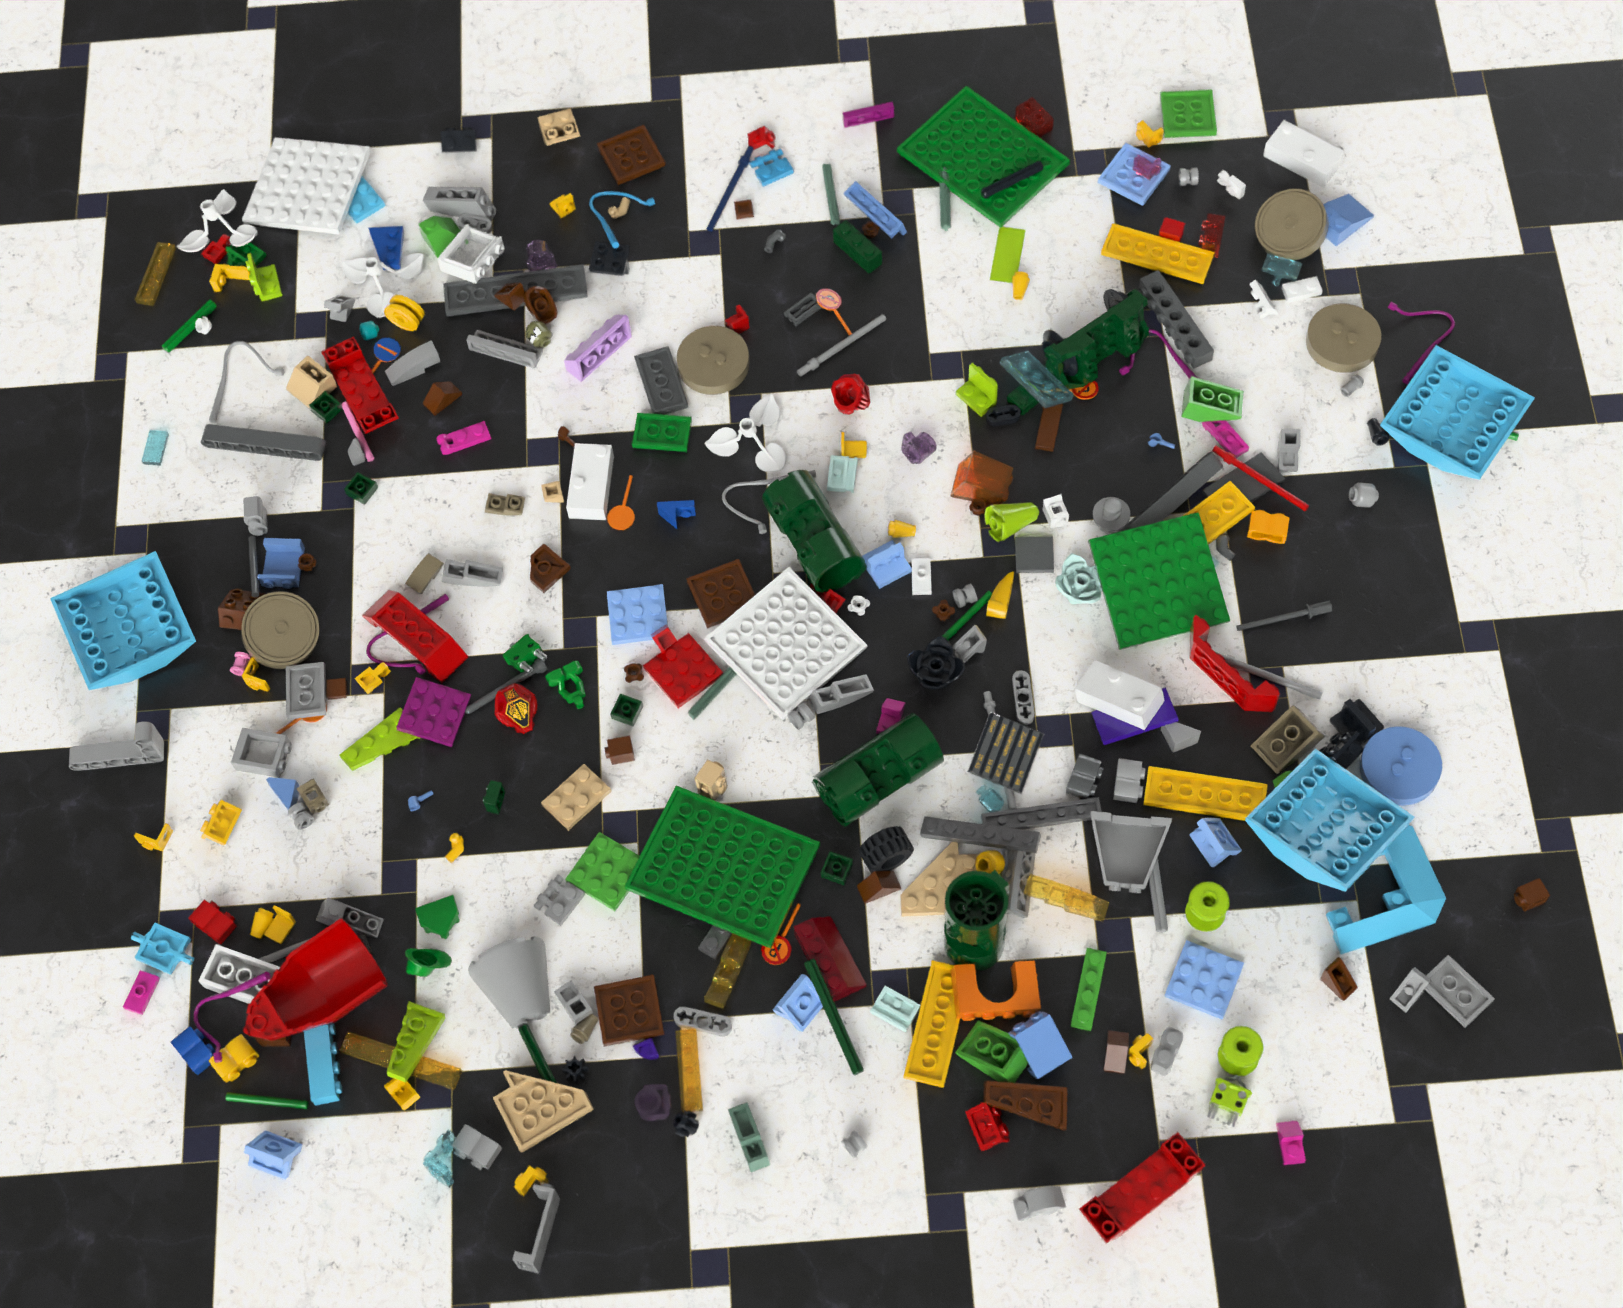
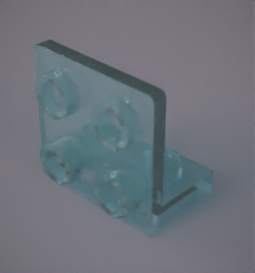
M450 1130L439 1136L436 1142L437 1145L425 1155L423 1160V1166L428 1173L448 1188L455 1182L451 1177L452 1172L444 1164L454 1149L451 1145L456 1139Z

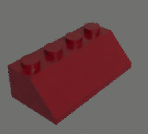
M831 916L811 918L794 926L795 936L807 960H816L834 1002L867 987Z

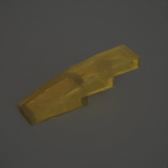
M1032 874L1029 875L1024 890V895L1044 900L1045 904L1064 908L1065 912L1102 922L1109 906L1108 901Z
M732 933L721 955L720 963L713 976L712 984L705 996L704 1002L722 1009L724 1008L752 943L751 940Z

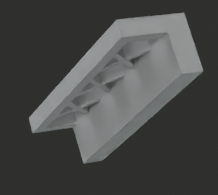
M476 330L475 335L469 334L467 338L469 350L534 369L543 353L542 348H536L532 345Z
M1004 849L1005 867L1001 877L1009 883L1007 914L1013 913L1022 918H1027L1035 853L1029 852L1026 854L1023 851ZM1022 862H1024L1027 867L1026 873H1024L1022 869ZM1021 880H1022V882H1023V884H1024V891H1023V892L1021 891V889H1020V887H1019V884H1020V881H1021ZM1017 900H1020L1022 910L1017 909Z

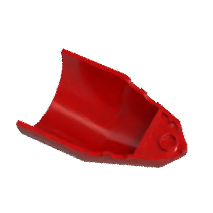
M340 918L289 953L285 958L287 960L279 970L277 969L274 972L271 980L262 987L248 1005L247 1019L243 1031L252 1037L274 1041L337 1022L387 987V980L355 931L344 919Z

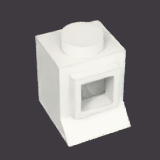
M1061 494L1043 500V512L1050 528L1062 527L1068 523L1069 514Z

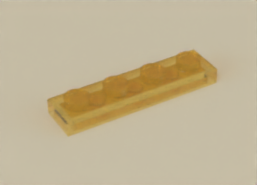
M157 242L136 295V303L154 306L176 250L173 244Z
M697 1030L676 1031L682 1113L684 1110L686 1112L703 1111Z

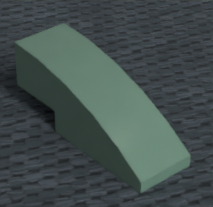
M746 1102L728 1109L750 1172L770 1166L768 1155L748 1103Z

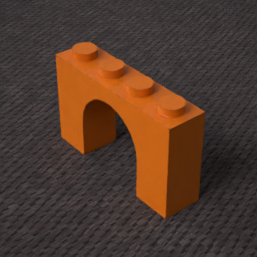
M1035 961L1014 962L1011 966L1013 995L1011 999L1002 1003L991 1002L982 996L977 986L975 964L954 965L951 970L956 1019L962 1018L963 1021H971L975 1017H983L984 1020L994 1019L995 1016H1003L1004 1019L1014 1018L1015 1015H1023V1017L1028 1018L1034 1013L1039 1012L1041 1004Z

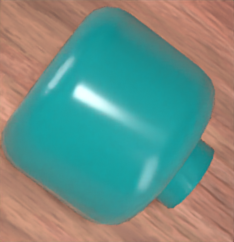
M373 321L360 324V333L364 340L377 337L379 327Z

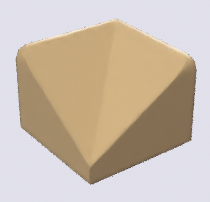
M559 481L541 485L545 502H564Z

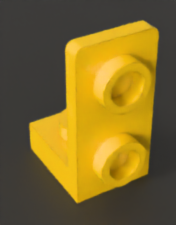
M215 264L210 283L214 292H221L222 287L226 284V278L250 280V271L245 266Z

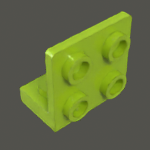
M251 253L247 254L248 261H246L248 271H250L249 279L255 294L260 296L261 301L281 297L282 292L275 265L257 269Z
M971 363L969 365V380L956 390V396L982 417L997 404L998 384L994 378L988 377L981 367Z

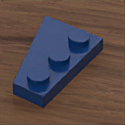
M403 226L368 228L380 263L383 262L394 270L401 269L404 237Z

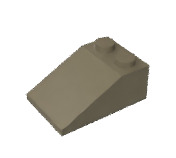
M1292 705L1251 747L1278 774L1309 752L1325 735L1299 708Z

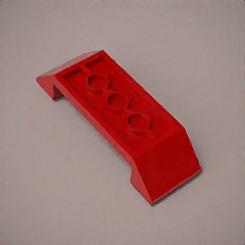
M354 336L321 351L331 374L365 434L399 418L368 366Z
M388 590L362 615L375 628L379 626L426 666L428 672L440 683H443L468 658V655L451 635L399 592Z
M1195 615L1190 631V659L1244 711L1273 712L1280 695L1277 687L1265 680L1254 689L1248 680H1244L1240 676L1236 668L1230 667L1221 654H1217L1212 650L1211 645L1207 642L1210 630L1209 624L1205 619Z
M1177 1132L1161 1144L1158 1151L1099 1197L1095 1196L1079 1208V1211L1107 1244L1122 1236L1178 1192L1206 1165L1179 1132Z

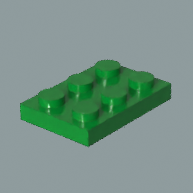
M637 413L632 442L633 448L687 452L692 417Z

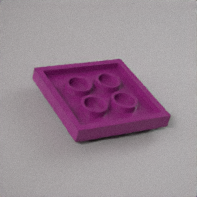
M416 677L399 719L397 730L452 747L465 715L466 707L471 699V694Z

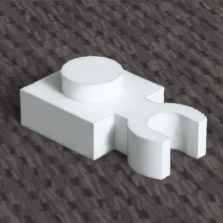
M1222 170L1218 174L1220 178L1217 182L1225 185L1229 194L1240 200L1244 196L1246 184L1233 175L1230 177L1226 171Z

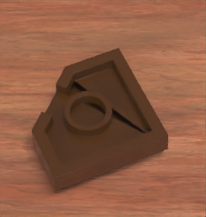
M546 544L541 545L530 556V581L543 593L571 569L570 565Z

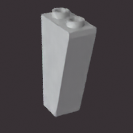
M428 187L423 198V202L431 212L455 217L468 213L486 217L492 222L497 210L482 187Z

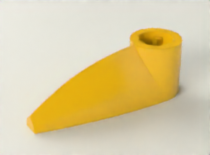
M1014 572L1008 573L994 589L988 601L986 616L1006 619Z

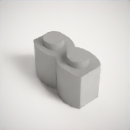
M258 496L244 498V522L248 525L249 532L256 536L267 533V509L263 506L262 499Z
M1118 759L1113 800L1137 803L1138 798H1142L1143 786H1140V779L1144 780L1145 768H1142L1141 761Z
M1170 1026L1163 1032L1159 1047L1155 1050L1152 1058V1071L1163 1076L1169 1073L1174 1058L1180 1050L1183 1032Z
M466 1124L451 1145L455 1149V1155L462 1159H465V1157L471 1159V1164L480 1170L483 1167L488 1170L502 1150L498 1143Z

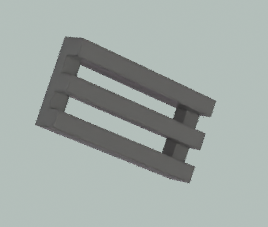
M811 292L786 310L784 316L788 317L789 321L797 326L822 307L817 303L816 296Z

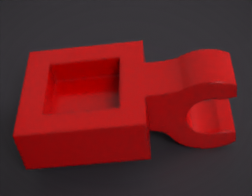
M223 234L217 243L212 241L202 252L203 257L214 264H218L227 254L226 247L231 245L230 237Z

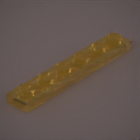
M347 1032L340 1052L388 1068L395 1047ZM422 1056L410 1076L454 1090L462 1070Z

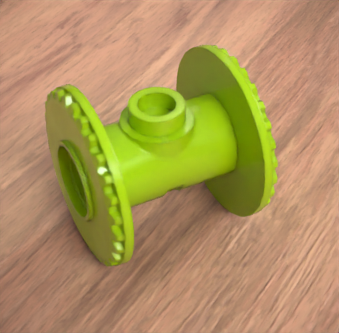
M1214 882L1197 884L1189 894L1185 909V915L1189 924L1203 932L1219 928L1223 924L1229 908V896L1226 890Z
M1237 1026L1228 1030L1223 1036L1218 1049V1061L1223 1070L1233 1076H1246L1256 1069L1263 1053V1042L1260 1035L1255 1030L1246 1026Z

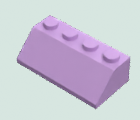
M614 315L611 319L606 320L600 329L594 331L591 337L582 342L573 353L567 355L564 360L566 370L580 382L587 378L632 337L628 316Z

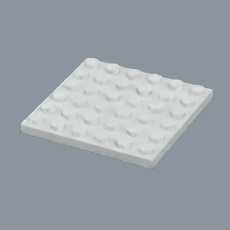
M275 137L242 218L243 223L340 234L371 153L370 147Z
M790 567L705 637V642L782 720L788 717V713L795 711L800 704L809 699L813 690L824 686L867 648V644Z

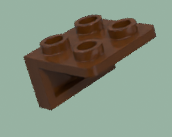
M241 589L230 590L218 607L219 626L241 630L246 610L251 603L265 595V593L259 592L258 597H253L251 591Z

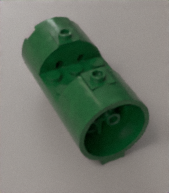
M795 470L789 472V476L781 481L776 479L763 493L762 500L780 532L789 538L797 552V560L816 591L826 593L829 589L835 591L854 579H858L867 569L865 560L847 531L842 528L828 500L811 473L807 470Z
M910 713L850 754L845 755L814 775L815 779H813L812 783L824 804H827L833 812L832 815L841 825L847 826L878 806L881 800L907 783H913L942 764L944 756L938 742L926 724L916 714Z
M995 870L991 874L983 871L963 873L956 877L947 888L944 911V949L950 961L955 965L975 964V970L983 971L996 964L1002 956L1005 945L1009 883Z

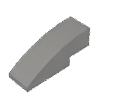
M432 340L411 350L385 370L392 386L425 373L424 368L441 362Z
M446 559L441 582L464 586H500L503 567L469 560L463 563Z
M867 674L832 682L829 687L813 690L809 699L816 714H820L871 694L874 689Z

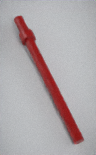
M1217 445L1213 448L1212 452L1222 457L1223 461L1227 464L1236 466L1303 511L1309 508L1307 503L1235 458L1236 455L1230 451L1226 452Z

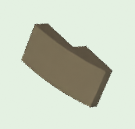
M488 493L485 513L510 516L522 515L526 497L507 494V497Z
M428 553L409 576L405 584L419 594H422L430 581L435 579L444 563Z

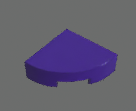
M652 1038L632 1045L635 1052L642 1058L651 1060L660 1058Z

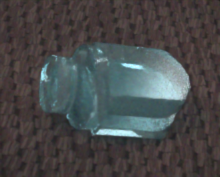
M982 785L976 791L978 795H981L978 799L988 812L1000 811L1004 804L1003 798L994 789L989 788L986 790L987 787Z

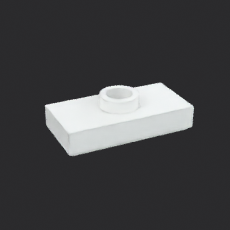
M912 558L913 595H931L930 558Z

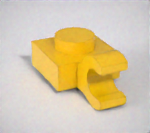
M382 662L374 670L368 667L355 680L369 694L383 683L380 678L387 676L391 671Z

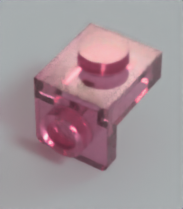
M1140 155L1134 158L1133 170L1148 180L1154 175L1157 176L1161 171V159L1159 157L1153 163Z

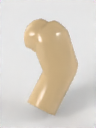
M624 197L621 200L620 207H610L608 210L610 216L618 218L625 215L630 199Z

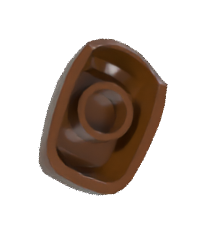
M532 286L524 292L525 305L536 321L548 324L557 317L556 305L546 288Z

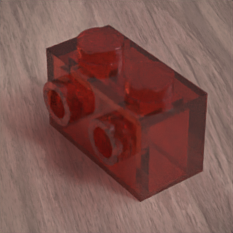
M1033 97L1016 107V121L1039 138L1053 130L1054 119Z
M1208 213L1207 220L1202 222L1201 230L1204 231V235L1200 234L1199 245H1202L1201 249L1215 252L1214 257H1218L1225 216Z

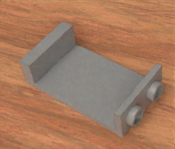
M547 1183L534 1184L533 1186L538 1198L547 1200L532 1255L515 1251L512 1259L519 1269L535 1273L540 1272L560 1201L553 1186Z

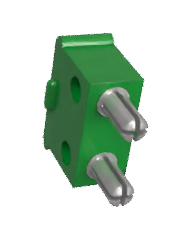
M525 634L516 643H511L509 645L510 648L503 654L509 666L512 665L521 673L524 670L531 673L533 668L530 665L537 658L543 661L547 659V655L544 654L540 645L531 639L529 634Z

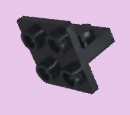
M596 241L589 272L618 276L628 275L630 269L628 263L630 245L619 244L618 248H613L611 243Z
M1350 698L1344 702L1342 710L1329 720L1340 734L1347 731H1357L1359 735L1356 740L1360 745L1384 729V725L1360 699L1353 702Z
M1347 731L1343 734L1337 733L1329 740L1330 743L1319 751L1347 769L1363 752L1364 748L1356 740L1359 733L1357 731Z

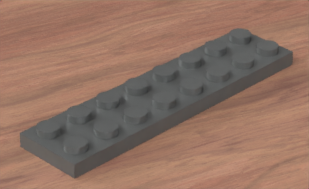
M584 264L480 278L477 283L467 280L443 283L446 315L454 316L509 308L494 296L508 283L520 282L523 285L524 292L532 286L546 288L554 302L587 298Z

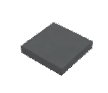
M1053 536L1015 537L1016 573H1054Z

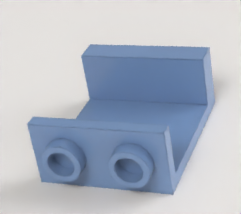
M264 538L263 545L267 551L263 574H258L257 576L261 586L266 588L283 587L286 589L299 587L301 569L298 567V560L305 551L302 540Z
M1041 1011L1031 1015V1019L1027 1022L1016 1024L1013 1030L1009 1032L1010 1037L1015 1038L1030 1065L1027 1068L1030 1075L1037 1079L1072 1058L1050 1014Z

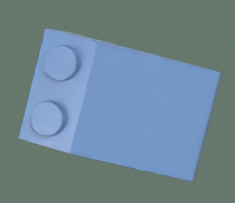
M1350 194L1326 202L1324 208L1329 218V229L1326 238L1335 246H1338L1370 221L1374 215Z

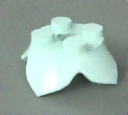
M1071 553L1063 563L1062 574L1056 577L1055 585L1071 604L1097 602L1101 598L1102 588L1095 565L1090 567L1081 556Z

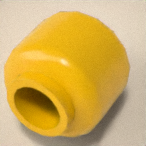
M988 850L981 852L977 856L975 866L977 871L991 874L995 870L1000 874L1004 870L1005 860L999 851Z

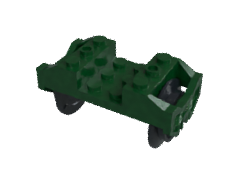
M1114 289L1106 290L1103 298L1107 312L1068 338L1063 339L1053 330H1046L1043 333L1042 350L1047 359L1045 360L1046 368L1053 382L1063 389L1064 392L1069 389L1084 387L1093 382L1098 377L1097 364L1107 356L1112 355L1116 350L1127 358L1141 348L1144 339L1149 336V328L1144 320L1143 307L1148 305L1147 298L1138 290L1134 289L1127 294L1120 291L1117 292Z

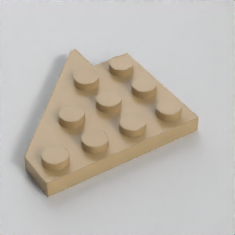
M951 842L901 894V916L944 915L945 894L948 886L959 875L970 871H977L975 860L979 854L959 855L958 842Z
M506 1070L503 1073L510 1088L493 1097L519 1151L522 1153L594 1110L585 1091Z

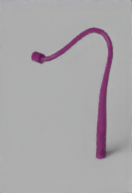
M1391 301L1388 308L1393 311L1396 310L1402 315L1441 314L1447 316L1451 321L1448 331L1428 347L1403 378L1402 382L1409 384L1433 348L1451 333L1455 326V321L1452 315L1445 311L1405 312Z
M1149 329V333H1154L1163 340L1189 379L1191 376L1198 378L1175 353L1166 338L1159 331ZM1135 353L1131 354L1130 365L1119 369L1121 375H1125L1133 367Z
M446 594L442 595L422 608L421 611L425 615L430 613V611L449 601ZM385 631L375 636L367 645V656L375 663L381 664L384 662L387 666L415 667L420 675L426 672L422 664L391 663L374 658L370 653V648L376 640L387 635Z
M264 972L225 992L206 997L197 1004L194 1011V1023L199 1031L216 1045V1051L213 1054L215 1063L223 1061L222 1052H220L221 1046L216 1039L200 1026L198 1021L200 1007L207 1001L236 994L269 980L271 977L269 972Z

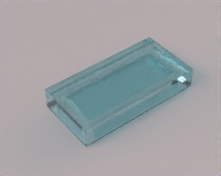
M149 431L142 457L143 464L161 466L169 437L167 431Z

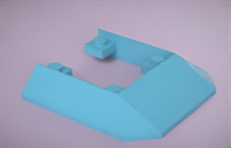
M1408 825L1380 855H1385L1400 887L1398 890L1383 894L1382 898L1388 911L1354 923L1346 907L1326 914L1334 933L1333 939L1341 955L1436 923L1446 897L1413 826Z

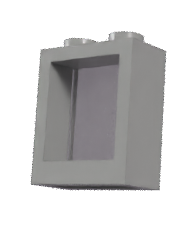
M242 728L231 764L237 771L280 778L281 773L285 771L286 757L291 752L292 744L287 735Z

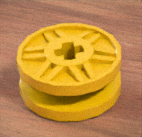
M393 295L390 299V304L385 307V316L394 325L408 331L417 330L419 322L425 316L424 310L419 304L408 297Z

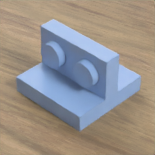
M893 540L862 556L867 565L866 570L879 589L912 572L911 566L904 558V547L901 543L895 544Z
M1202 818L1197 822L1199 827L1190 834V837L1211 867H1216L1229 855H1237L1242 851L1220 818Z
M801 974L777 1003L773 1011L777 1015L788 1019L797 1030L803 1032L823 1006L812 981L806 975Z
M265 1130L245 1146L244 1153L250 1155L248 1166L286 1179L290 1174L293 1157L301 1152L302 1144Z

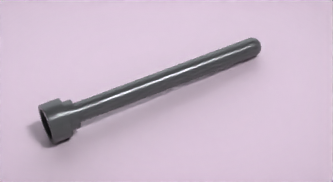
M537 658L531 664L533 668L531 673L526 671L520 673L467 706L465 712L471 714L495 699L500 689L514 683L519 684L535 673L542 674L548 668L543 660Z

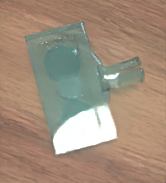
M1267 254L1262 272L1274 275L1272 284L1275 286L1276 283V286H1279L1281 278L1296 281L1302 263Z

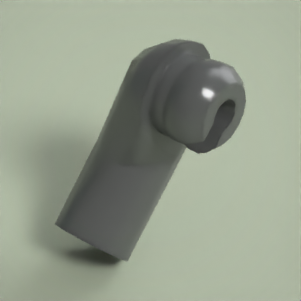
M776 230L768 236L764 250L771 253L777 240L783 242L786 234L782 230Z
M1221 534L1216 539V549L1221 555L1231 561L1235 553L1228 548L1230 537L1227 534Z

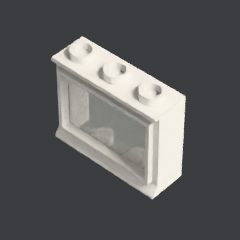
M466 224L438 257L440 270L477 283L489 267L494 264L498 256L503 253L502 237L482 232Z

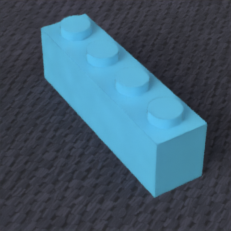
M334 1022L304 1031L310 1096L315 1106L340 1101L339 1094L342 1093V1085L337 1078V1074H340V1066L335 1059V1054H338L337 1043L333 1041V1035H336Z

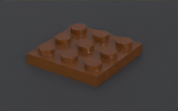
M644 125L597 143V147L618 185L665 166L664 159Z
M739 559L686 578L707 628L723 623L755 596Z
M654 975L594 986L604 1047L664 1035Z

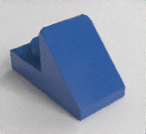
M694 500L657 502L659 515L676 529L677 517L687 518L696 516Z

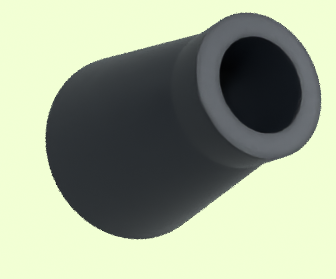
M1376 418L1370 419L1367 425L1372 442L1377 446L1386 444L1389 441V433L1380 426Z

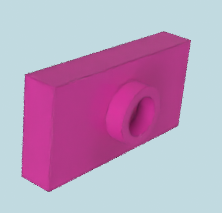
M140 970L123 1008L143 1015L160 978Z

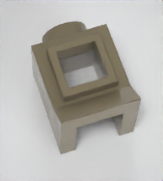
M314 778L296 788L312 815L323 811L329 805Z

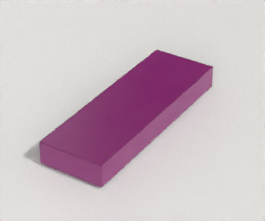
M893 102L842 112L843 126L847 128L893 118Z

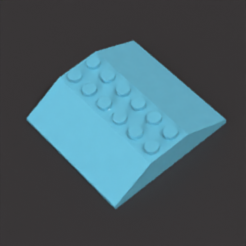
M1436 345L1380 426L1409 453L1445 472L1480 480L1535 397Z
M156 551L50 598L89 690L128 683L167 666L196 642Z
M1314 749L1245 818V821L1274 856L1306 879L1346 892L1415 817L1329 757Z

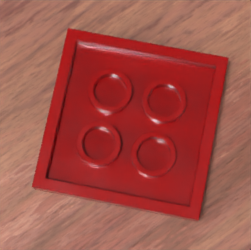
M689 633L666 648L664 653H659L643 665L644 670L678 709L712 685L723 674L722 670Z

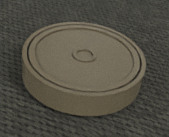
M1288 189L1271 196L1259 209L1255 221V232L1263 249L1272 257L1285 261L1299 260L1311 255L1322 245L1329 229L1328 214L1320 199L1313 193L1302 189Z
M1333 304L1319 310L1312 317L1306 334V346L1311 357L1322 367L1340 373L1355 372L1368 366L1375 359L1381 343V330L1376 319L1363 308L1351 304Z
M722 326L699 328L687 335L678 348L677 365L680 377L688 387L702 394L717 395L731 391L741 384L747 376L750 365L748 347L743 338L729 328Z
M289 592L267 593L257 598L246 610L241 627L242 641L247 652L258 663L270 668L285 669L286 666L302 663L312 654L319 637V621L311 605L300 596Z

